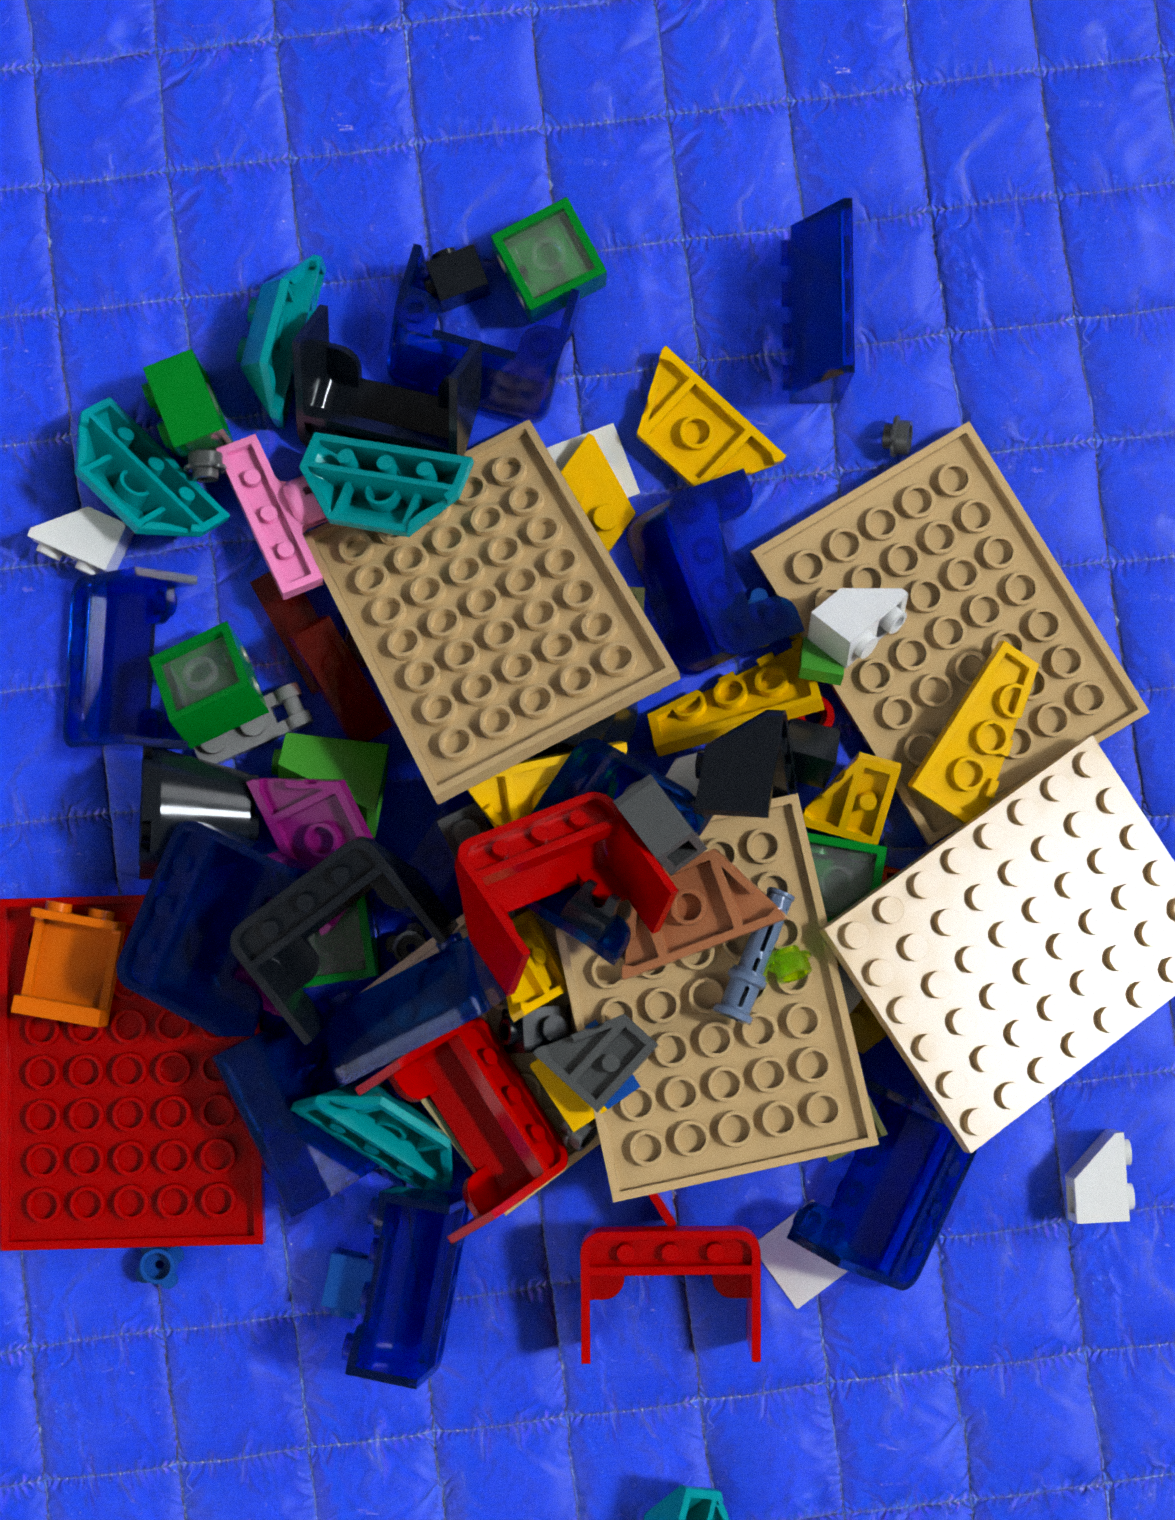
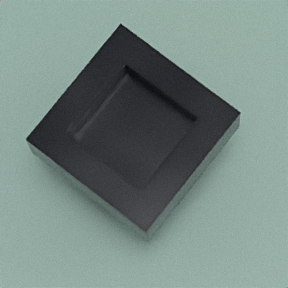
M589 879L567 901L559 917L598 941L609 932L617 916L615 915L621 897L613 893L608 897L604 905L597 904L593 899V891L598 883Z

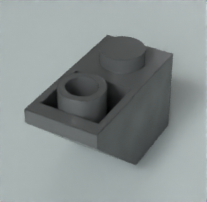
M651 774L640 781L630 784L623 794L613 801L647 848L671 876L708 849L680 809Z

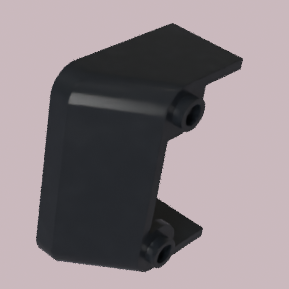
M320 304L292 340L296 423L300 441L308 447L314 432L465 456L481 400L482 341L473 340L454 371L446 375L439 384L438 396L362 378V367L358 356L345 346L329 342L328 306Z
M765 710L707 743L704 752L697 753L695 776L696 779H699L694 806L695 814L769 818L771 799L798 793L786 710Z
M359 836L347 841L236 926L231 935L230 945L234 955L305 1046L328 1023L302 989L303 986L316 976L320 966L319 956L307 938L372 889L375 890L383 902L393 908L410 907L439 945L444 943L459 925L413 866L368 837Z

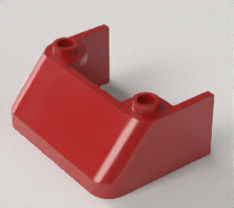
M588 792L470 837L461 843L455 858V871L468 937L506 996L515 993L531 954L516 931L513 921L507 914L508 912L579 884L582 887L586 881L592 879L598 883L593 891V899L596 903L604 905L608 897L613 893L621 897L620 902L628 899L650 932L654 934L660 931L679 890L613 803L614 800L608 795L600 792Z
M472 1016L464 1019L397 1059L355 1088L358 1095L361 1096L388 1079L398 1095L408 1102H419L430 1096L472 1163L476 1172L466 1178L463 1183L462 1193L464 1201L474 1217L447 1236L451 1244L498 1218L563 1171L567 1165L568 1154L561 1138L497 1036L481 1018Z
M739 1225L597 1227L590 1230L584 1236L580 1248L581 1364H590V1300H606L616 1296L623 1287L624 1276L712 1275L713 1285L721 1295L728 1298H746V1338L752 1362H761V1251L758 1239L750 1229Z

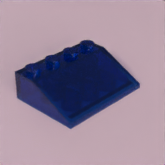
M843 198L791 225L787 240L780 241V266H787L788 281H781L780 305L781 307H788V323L781 324V349H788L789 365H782L781 388L782 391H789V404L840 403L855 373L852 198Z
M328 995L313 1002L328 1023L306 1046L282 1017L209 1054L285 1212L291 1218L332 1197L380 1166L291 1110L295 1101L368 1078Z

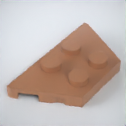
M717 849L701 853L672 876L663 868L679 891L660 931L654 934L650 932L631 905L625 933L627 938L625 965H622L621 970L623 980L631 979L787 920L786 914Z

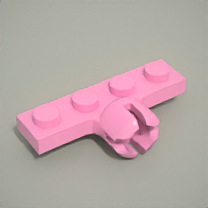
M256 433L216 448V451L221 452L223 455V464L227 466L225 475L283 600L324 585L321 572L303 534L307 529L325 523L328 520L305 477L300 476L290 481H280L275 476Z

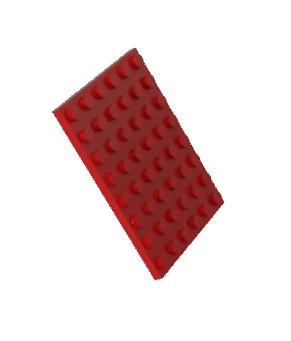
M188 894L0 899V1251L254 1245L266 1242L262 1009L248 1003L244 1004L229 998L227 995L216 991L213 992L194 984L185 898ZM46 900L72 904L71 913L88 916L89 908L113 911L115 912L114 920L127 922L108 1026L97 1028L11 1012L14 995L21 994L35 924V917L30 916L32 907L45 908Z

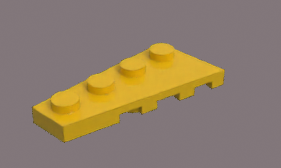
M802 637L791 642L792 648L776 656L770 652L756 659V666L738 675H735L732 671L718 678L719 682L716 686L703 693L699 690H694L647 714L654 748L658 757L709 743L765 710H786L788 720L825 710L818 682L798 678Z
M999 641L907 786L962 824H965L986 809L991 798L994 799L1000 782L997 779L1005 757L1009 756L1014 741L1011 738L1018 718L1022 717L1039 664L1008 642Z

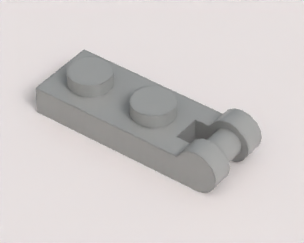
M298 683L287 684L263 696L269 713L194 747L198 759L222 764L285 736L286 732L293 733L312 724L314 720L308 709L304 710L299 699L302 692ZM284 705L289 717L278 722L273 709Z

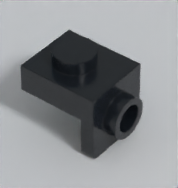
M569 1005L539 1007L515 1022L510 1017L509 1009H503L502 1020L499 1025V1036L507 1054L533 1053L538 1047L571 1036Z

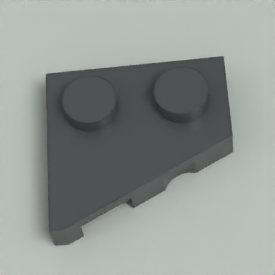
M623 1014L551 1044L538 1047L533 1054L598 1113L659 1045L627 1015Z

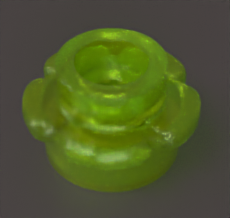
M797 945L788 946L773 954L774 961L769 965V971L775 973L779 983H790L811 973L812 968L808 960L811 957V953L807 950L800 951Z

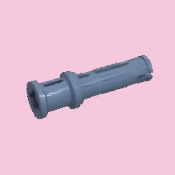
M768 887L766 895L787 916L795 897L780 889ZM784 921L750 934L738 965L733 964L732 968L728 970L727 975L730 977L721 1002L715 1003L713 1011L740 1023L751 1024L753 1018L750 1016V1012L759 990H764L766 987V977L763 976V973L778 940Z

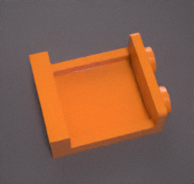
M46 900L45 908L32 907L30 916L35 917V924L21 994H16L13 997L11 1012L97 1028L108 1026L127 922L114 920L115 912L96 908H89L88 916L71 913L72 904Z

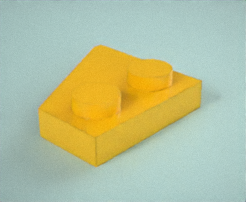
M859 752L802 810L805 826L857 842L878 845L902 763Z
M530 910L512 919L516 931L531 952L515 993L506 996L510 1017L513 1022L568 991L563 965Z

